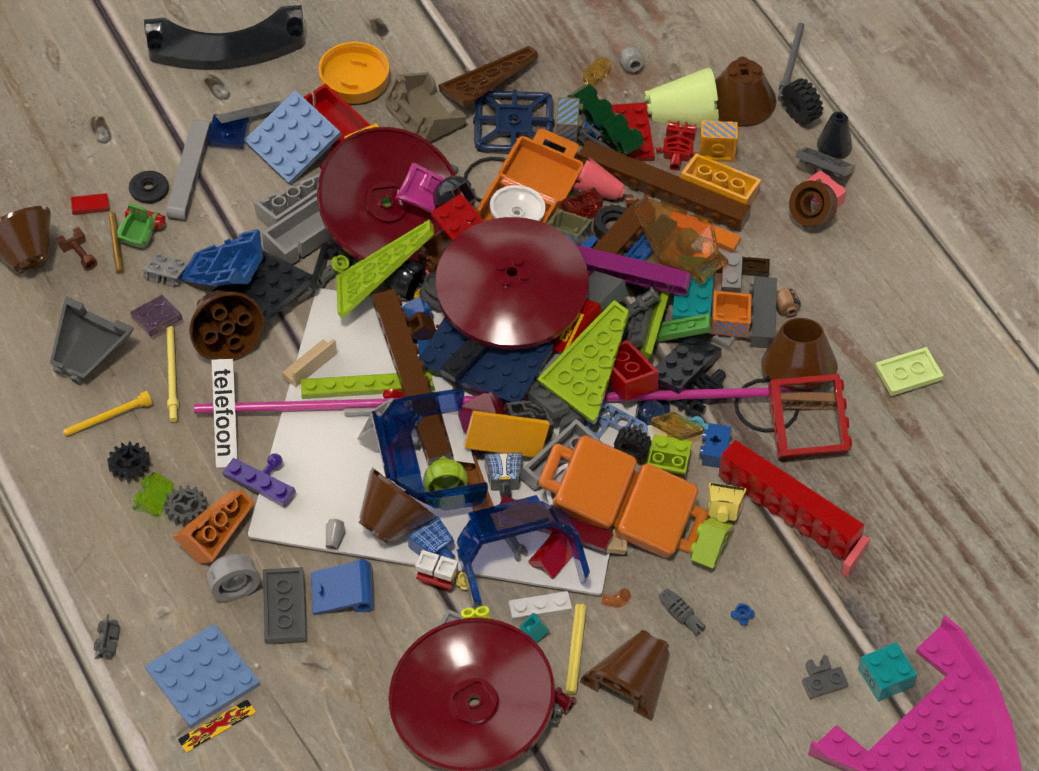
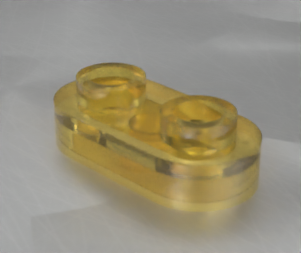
M607 58L596 59L583 71L584 83L591 85L599 83L611 72V61Z

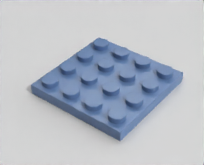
M295 90L244 141L292 185L342 136V133Z
M215 624L145 666L147 673L190 729L260 686V681Z

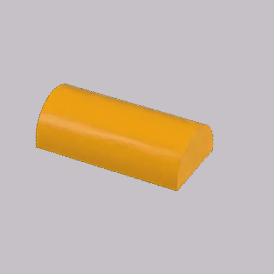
M697 153L681 172L680 176L684 180L748 205H752L761 184V179Z

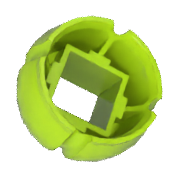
M442 456L426 469L423 477L424 490L430 499L434 498L436 503H455L460 500V495L464 497L467 492V472L455 460Z

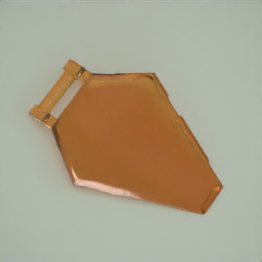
M647 196L634 205L633 210L659 264L689 272L700 285L706 282V279L718 269L724 268L729 264L728 259L718 250L712 219L702 215L696 217L688 214L686 209L662 200L659 203L648 199Z

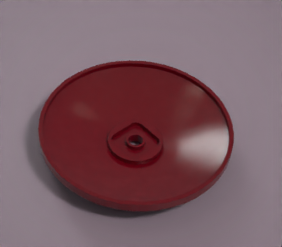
M395 127L364 129L342 140L324 162L317 184V203L320 216L334 241L359 261L364 260L428 220L434 226V234L441 230L431 217V213L396 199V195L402 187L413 163L443 178L456 176L446 157L423 137ZM459 187L453 191L454 195L458 196L461 194ZM382 199H388L390 201V206H384L382 204ZM419 249L409 258L420 262L417 255L420 253Z
M496 218L468 228L448 245L439 261L436 272L437 298L448 321L468 338L478 343L501 349L530 348L558 337L577 320L588 295L587 266L576 245L556 228L528 218ZM510 271H514L517 273V275L509 276L507 273Z
M458 619L431 629L418 638L405 651L391 678L388 697L389 710L399 738L421 761L443 771H493L516 761L540 739L553 713L555 682L551 666L543 650L522 630L495 619ZM472 698L480 700L477 705L472 706L468 704Z

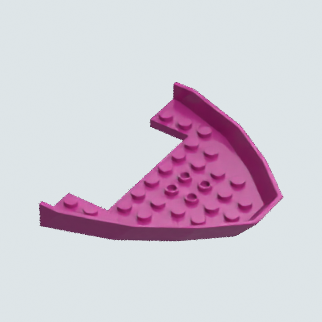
M947 616L942 618L940 627L916 649V653L945 676L943 680L869 751L836 725L818 743L813 740L808 755L844 771H1022L1014 726L997 680L963 630Z

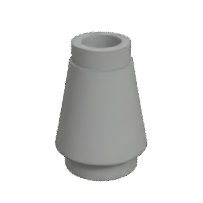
M329 519L326 524L325 547L327 549L337 550L345 531L342 520Z

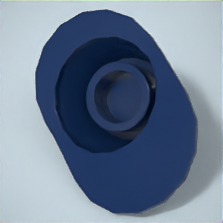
M666 400L642 401L636 418L643 421L647 426L666 425L670 413V405Z

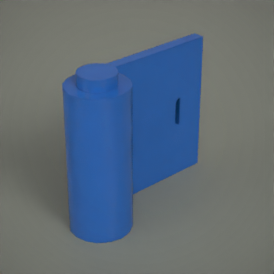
M358 559L355 562L311 572L313 615L353 607L358 612H368L374 608L372 565L367 560Z

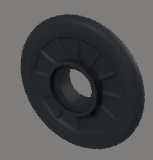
M143 171L136 174L130 180L128 188L131 196L136 200L154 202L161 199L167 193L169 183L166 177L159 172ZM147 184L153 185V187L150 189L144 188V186Z

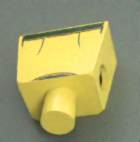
M709 482L707 494L708 516L717 518L719 522L737 520L744 506L746 488Z

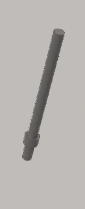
M798 23L784 77L779 85V101H784L781 99V96H783L781 94L782 88L790 84L791 74L805 26L803 23Z

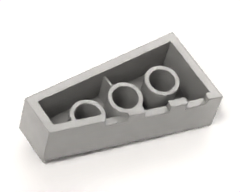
M319 174L301 181L298 186L284 188V192L267 195L268 198L260 201L258 199L253 201L256 217L268 227H271L317 197Z
M575 419L523 467L520 478L533 490L541 487L539 479L555 444H561L574 450L578 440L585 435L600 442L602 441ZM561 457L557 469L569 463V460Z

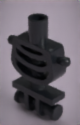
M718 369L710 377L705 372H702L689 385V390L724 389V386L720 383L726 378V373ZM719 399L672 400L671 404L676 405L681 412L686 410V416L700 417L701 414L704 415L706 413V406L704 404L714 405Z

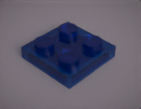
M213 114L207 140L208 146L244 149L249 118L221 123L215 116L217 114Z

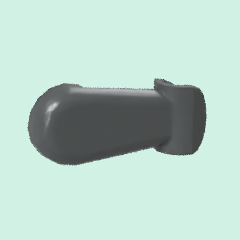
M505 524L501 528L502 536L514 552V559L518 561L521 558L520 554L527 555L528 550L523 544H519L516 539L515 533L518 532L519 527L517 525L509 526Z

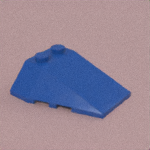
M259 229L240 233L239 238L231 241L229 238L224 240L225 244L216 247L214 244L194 253L180 279L186 282L212 286L249 284L263 259Z

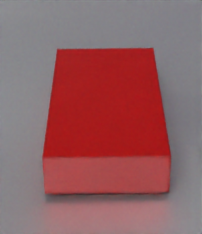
M108 193L71 197L72 215L109 211Z

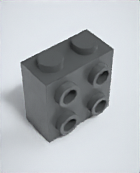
M597 271L588 278L587 300L599 303L602 311L614 300L620 303L628 295L626 284L620 278Z

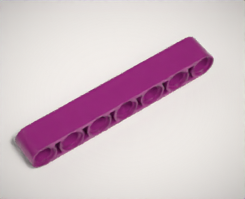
M576 245L585 260L587 271L590 274L597 271L648 288L653 286L656 290L677 295H686L688 293L692 276L687 271Z

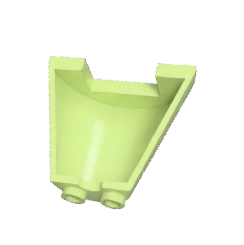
M711 68L699 70L651 90L644 91V99L648 101V115L651 114L652 122L668 124V120L670 122L680 121V125H685V122H688L691 125L697 124L696 128H701V121L719 120L716 102L718 101L717 89Z

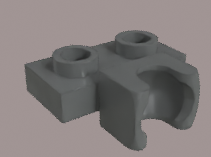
M826 655L822 656L820 666H816L812 659L806 662V670L809 677L803 678L802 683L809 700L845 689L849 685L841 666L831 669L832 666Z

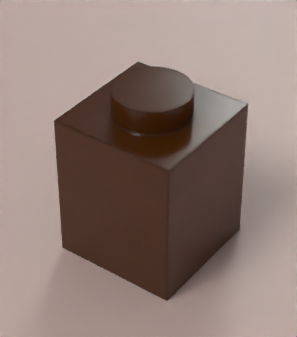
M420 311L408 318V322H406L407 327L412 328L414 339L417 341L429 340L436 332L433 319Z

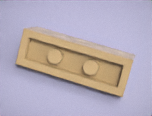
M324 339L285 369L282 372V377L294 387H297L301 384L300 379H307L337 354L336 341L334 339L330 342H326Z

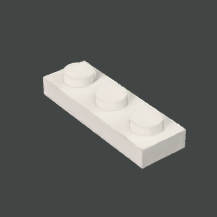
M568 591L508 601L512 622L526 620L532 613L539 617L572 612Z

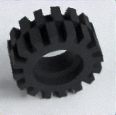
M626 426V428L622 427L619 430L614 441V448L641 461L646 458L652 440H650L651 437L647 436L646 432L642 433V429L636 430V427L631 429L630 426Z

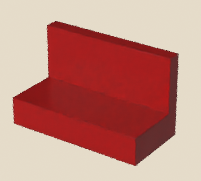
M551 534L528 562L532 567H542L549 577L554 579L576 553V550L564 534Z

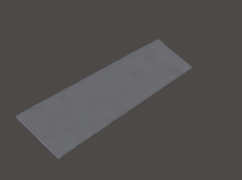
M276 101L215 116L221 123L273 112L281 103Z

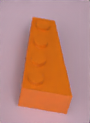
M242 489L229 491L174 535L173 538L199 564L212 562L254 502Z

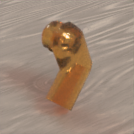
M622 588L614 596L603 594L601 604L621 607L630 599V591L627 588Z

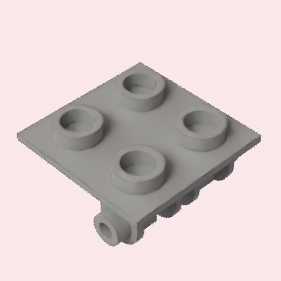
M154 254L141 271H144L143 277L146 280L160 283L162 278V284L166 283V285L175 287L180 285L181 279L178 277L186 269L189 262L183 261L180 258H169L163 254Z

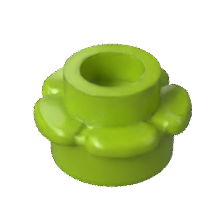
M338 255L332 258V268L335 271L343 273L348 269L349 260L347 257Z

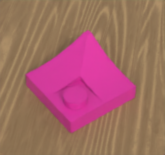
M413 163L402 187L396 195V199L431 213L436 207L433 201L434 189L445 178Z

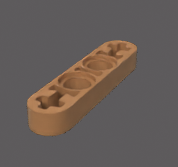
M780 391L783 409L837 410L834 393Z

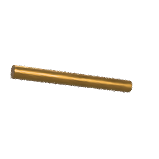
M112 212L108 216L116 273L122 274L124 270L120 242L117 238L116 214Z

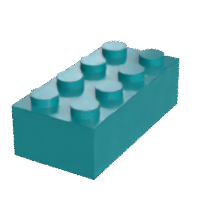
M678 256L677 269L689 272L692 277L686 295L674 294L672 320L709 313L711 315L715 259Z

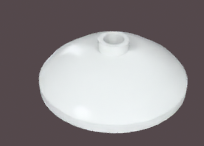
M511 185L503 187L493 194L490 201V212L494 219L521 217L541 221L545 214V202L535 190L526 186Z

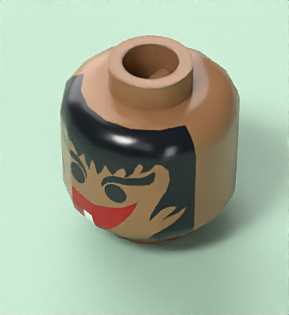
M782 288L776 294V307L779 313L788 316L795 315L801 307V301L796 291Z

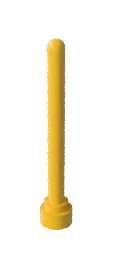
M147 390L141 392L136 397L137 399L63 430V434L65 436L72 435L138 406L148 407L153 404Z

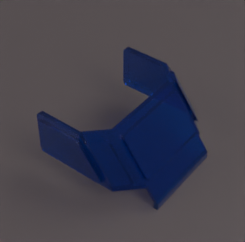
M451 389L393 399L381 417L376 415V411H371L386 478L406 490L404 492L411 497L443 511L482 505L486 502L488 484L484 482L425 492L411 432L422 417L462 410L465 395L464 389Z
M537 495L467 513L470 520L457 539L458 549L456 551L470 602L475 610L482 606V600L473 572L472 562L483 544L554 526L567 534L580 583L583 584L588 579L590 574L580 535L572 521L569 520L564 511L540 501Z

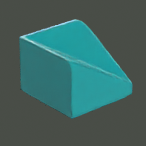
M532 613L519 626L536 643L550 631L544 621L535 613Z

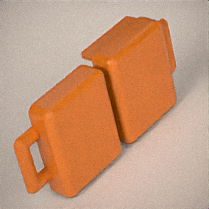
M539 129L533 140L524 136L519 137L500 168L498 175L477 207L476 212L484 221L494 219L490 212V201L493 194L506 186L521 185L529 187L541 195L545 202V214L540 222L547 223L558 209L560 210L564 207L569 194L572 193L576 182H578L579 175L584 167L580 160L574 158L579 145L546 129ZM544 140L565 148V152L561 153L543 145Z
M586 435L578 440L574 450L561 444H555L552 447L540 476L539 485L555 493L552 502L553 510L607 530L611 525L615 526L617 537L663 558L671 557L677 548L692 554L690 553L692 544L697 542L699 537L696 534L700 523L703 524L709 517L707 510L694 505L699 492L697 485L648 463L644 464L638 472L634 471L637 465L635 457ZM562 457L569 460V463L559 483L552 480ZM689 515L695 517V520L686 540L681 538Z

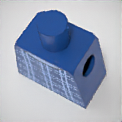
M438 516L408 536V547L419 556L422 550L439 555V560L441 556L455 560L456 556L452 553L454 539Z

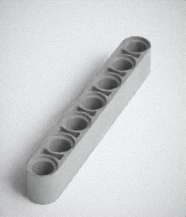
M193 119L167 205L166 214L168 218L183 220L187 218L211 134V121Z

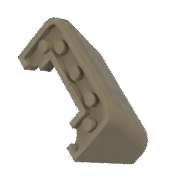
M429 72L396 74L386 95L385 102L388 109L407 131L413 132L430 142L464 124L467 116L460 109H455L449 114L433 95L436 82Z

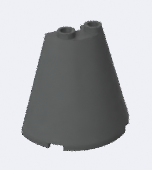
M66 296L50 359V364L54 366L53 371L61 376L66 374L70 376L72 381L80 383L132 334L134 327L119 320H116L115 323L87 311L83 303Z

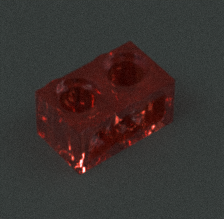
M595 187L562 200L563 211L588 219L595 217L596 212L603 208V199Z

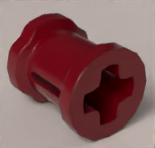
M558 687L555 689V703L563 707L565 714L569 713L577 699L570 697L563 692L562 688Z

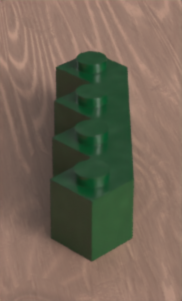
M591 84L583 85L567 95L568 98H580L579 104H583V110H579V115L584 114L587 118L586 121L590 125L593 123L592 127L598 128L600 131L602 130V137L609 144L614 143L617 146V152L627 155L645 144L640 130L637 128L629 129L626 117L621 113L614 114L611 103L606 98L599 99L597 90Z

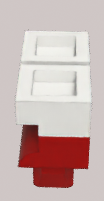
M422 550L415 565V570L418 571L416 579L421 580L422 583L427 585L440 586L441 589L446 591L451 590L458 572V561L441 556L439 560V555Z

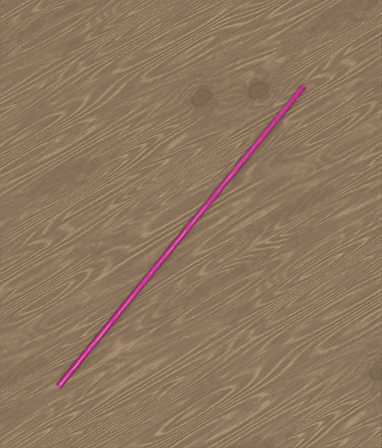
M780 387V391L812 392V390L798 391ZM769 389L683 390L680 394L671 390L652 391L628 401L769 397ZM606 392L603 402L624 401L617 392ZM478 396L455 397L458 406H462ZM435 397V398H436V403H434L435 407L440 406V405H439V402H438V398ZM527 397L522 402V404H534ZM391 398L235 403V412L376 408ZM393 398L404 407H408L405 398ZM213 403L194 404V414L214 413Z

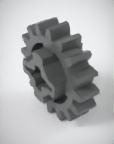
M187 485L186 489L179 486L178 491L172 489V495L167 494V500H164L165 514H168V519H174V524L180 521L182 526L186 522H192L208 509L206 496H204L203 491L198 492L196 486L193 489H190V485Z

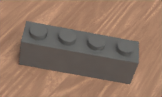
M755 276L754 284L750 283L749 294L753 295V298H751V328L749 329L747 339H751L750 347L768 348L775 338L777 278Z

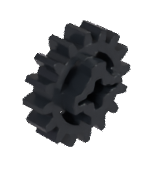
M131 441L126 446L124 443H121L120 448L114 447L115 452H109L110 458H107L109 472H112L113 477L118 476L120 481L123 478H126L127 482L130 481V478L136 481L138 475L144 477V471H149L148 466L151 465L149 452H146L145 446L140 448L139 443H136L134 446Z

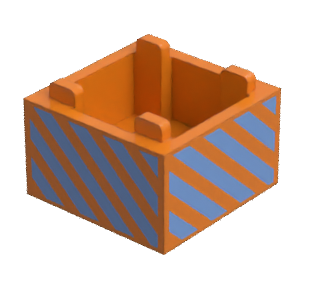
M714 291L711 303L712 324L710 334L747 338L751 324V294Z

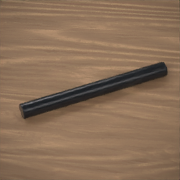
M327 242L322 244L309 284L311 289L317 287L326 259V252L329 249Z

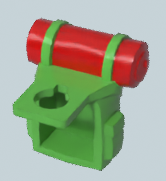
M129 203L125 211L126 219L120 223L117 230V238L119 241L130 246L144 248L152 237V231L155 228L162 229L164 227L166 217L158 212L154 213L146 210L144 207Z

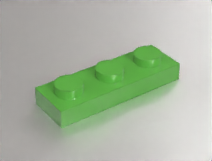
M709 313L661 322L656 341L660 342L711 332L712 317Z

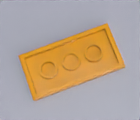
M473 411L464 447L498 453H522V456L535 457L543 450L550 424L546 420Z

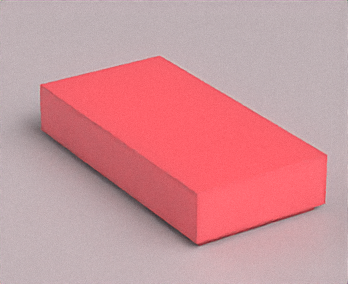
M864 535L860 538L843 563V575L846 577L850 575L866 552L870 538Z

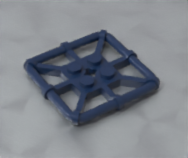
M513 89V91H488L476 99L475 116L473 117L475 148L478 151L510 152L515 144L516 136L529 137L533 140L536 133L531 130L532 125H544L546 130L553 133L555 120L553 119L552 95L548 92H522ZM493 98H512V104H499ZM517 98L537 99L530 105H517ZM483 102H486L496 110V116L482 115ZM546 103V117H532V112ZM482 124H496V129L481 139ZM498 136H511V145L488 143ZM544 140L543 145L551 148L552 143Z

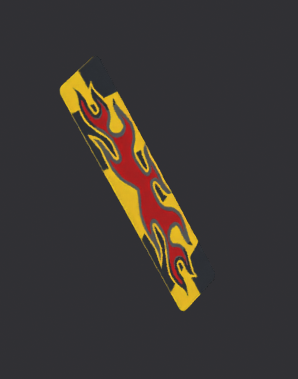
M245 700L182 736L178 741L183 749L188 752L251 716L256 711L250 702Z

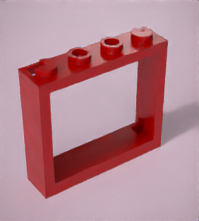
M840 374L776 379L768 383L778 460L843 454L850 450L852 438L848 436L847 428H849V418L845 416L847 402L846 398H843L842 395L844 381L840 379ZM833 382L841 444L788 449L780 387Z

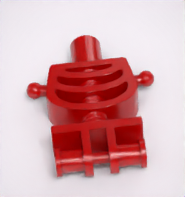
M668 120L663 148L657 147L656 151H663V158L670 159V169L679 170L681 161L689 162L691 156H694L696 153L699 154L698 152H693V141H695L697 124L691 125L685 122V125H680V121L670 122Z

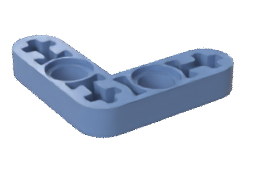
M602 404L597 422L593 424L589 421L586 425L589 431H591L593 425L601 426L602 429L599 432L591 431L598 439L602 437L609 426L619 431L622 427L626 428V426H630L632 429V423L633 427H636L637 430L642 428L643 433L646 432L648 436V427L643 421L611 404ZM608 410L610 415L606 414L605 416H603V412H607ZM621 418L628 420V424L625 426H620L617 422Z

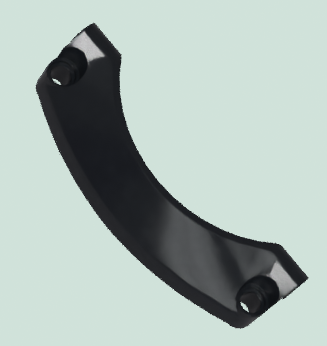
M302 5L282 6L271 16L254 26L226 33H205L190 30L173 23L167 18L144 19L150 61L168 66L203 70L239 68L279 58L304 46Z

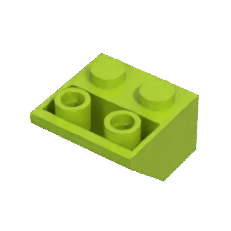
M654 434L647 463L667 472L685 475L690 460L692 441Z

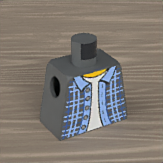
M522 453L485 454V471L490 489L492 491H499L501 498H503V495L511 497V490L519 489Z

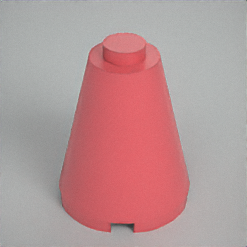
M588 158L573 191L617 201L618 198L622 199L626 189L623 188L624 184L593 159Z

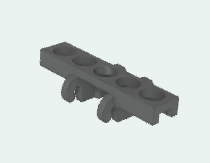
M593 123L591 126L588 125L585 130L582 127H578L577 138L580 141L586 143L585 138H590L592 142L611 149L599 140L600 136L603 135L601 134L602 130L599 132L592 127ZM591 130L596 133V138L590 136L588 132Z

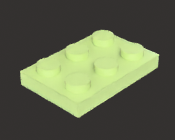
M927 347L875 363V369L891 396L941 381L944 376Z

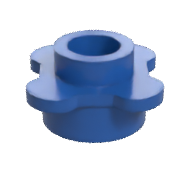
M743 603L738 604L735 611L731 612V617L740 621L741 625H747L748 620L755 616V612L751 610L750 606Z

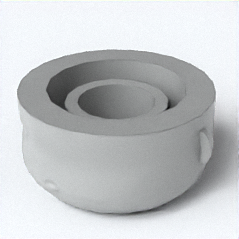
M233 553L225 555L212 563L207 571V583L212 596L216 600L229 602L251 594L258 587L260 576L254 561L249 556Z

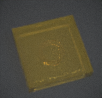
M675 412L653 417L650 423L655 428L681 441L702 435L704 430L703 426Z

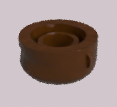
M821 179L801 182L790 195L789 209L791 215L803 227L825 225L831 221L837 212L838 202L836 194L829 185L821 182ZM816 195L820 204L818 209L813 212L810 205L812 198Z

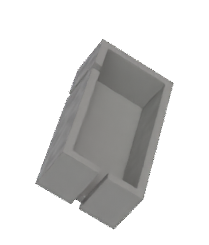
M317 197L262 232L263 247L272 255L290 264L298 261L299 256L304 257L332 238L321 219Z

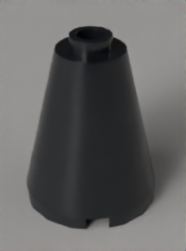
M834 112L831 114L817 140V147L819 152L835 158L845 159L850 155L853 146L849 120L845 113Z

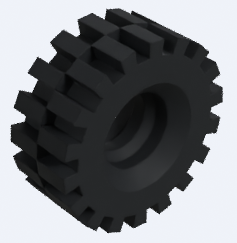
M798 78L782 88L781 94L783 96H781V99L784 100L783 106H786V112L790 113V117L794 118V121L799 123V125L805 126L821 117L824 110L821 106L823 102L819 99L821 96L817 94V89L812 87L813 84L811 82L808 83L807 79Z

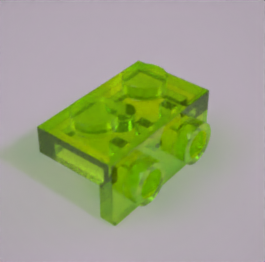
M154 471L151 475H146L141 481L140 485L142 488L133 497L132 501L134 504L132 509L136 510L140 507L154 517H157L164 506V500H167L166 495L170 494L174 483Z

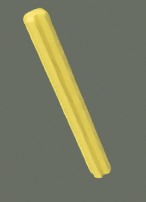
M580 603L575 605L565 691L568 695H575L577 692L586 605Z

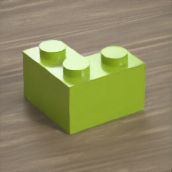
M715 517L705 520L703 524L700 523L696 533L699 535L698 540L692 544L690 553H692L691 560L714 568L718 564L723 547L728 544L734 525L728 522H719Z

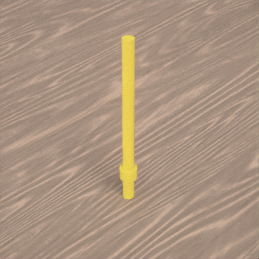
M168 326L166 328L169 388L167 409L169 410L170 421L176 422L179 400L176 395L174 327Z

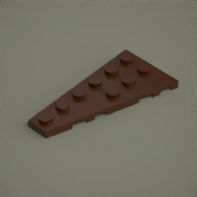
M527 46L439 84V91L465 108L537 59L538 53L532 47Z

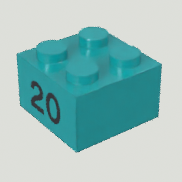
M897 642L861 656L858 670L878 702L914 687L917 673Z

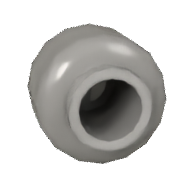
M636 47L625 48L619 58L623 68L630 73H635L642 69L645 62L642 53Z

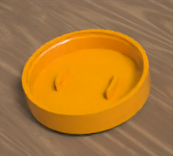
M345 42L330 48L319 62L320 85L322 86L326 83L343 100L350 104L364 103L375 99L384 92L389 83V63L387 57L380 49L368 43Z

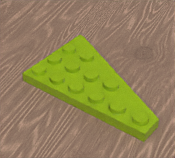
M430 220L346 269L343 273L336 275L337 314L341 319L351 312L434 235V226Z
M615 300L537 378L539 384L593 424L597 422L629 316V310Z

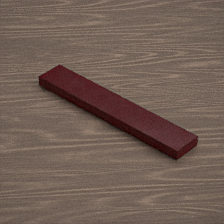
M504 495L496 510L498 516L551 534H564L568 540L603 552L607 551L613 538V532Z

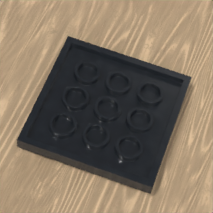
M262 250L263 259L249 284L217 286L211 292L222 290L224 292H237L249 296L262 310L265 325L309 286L313 275Z

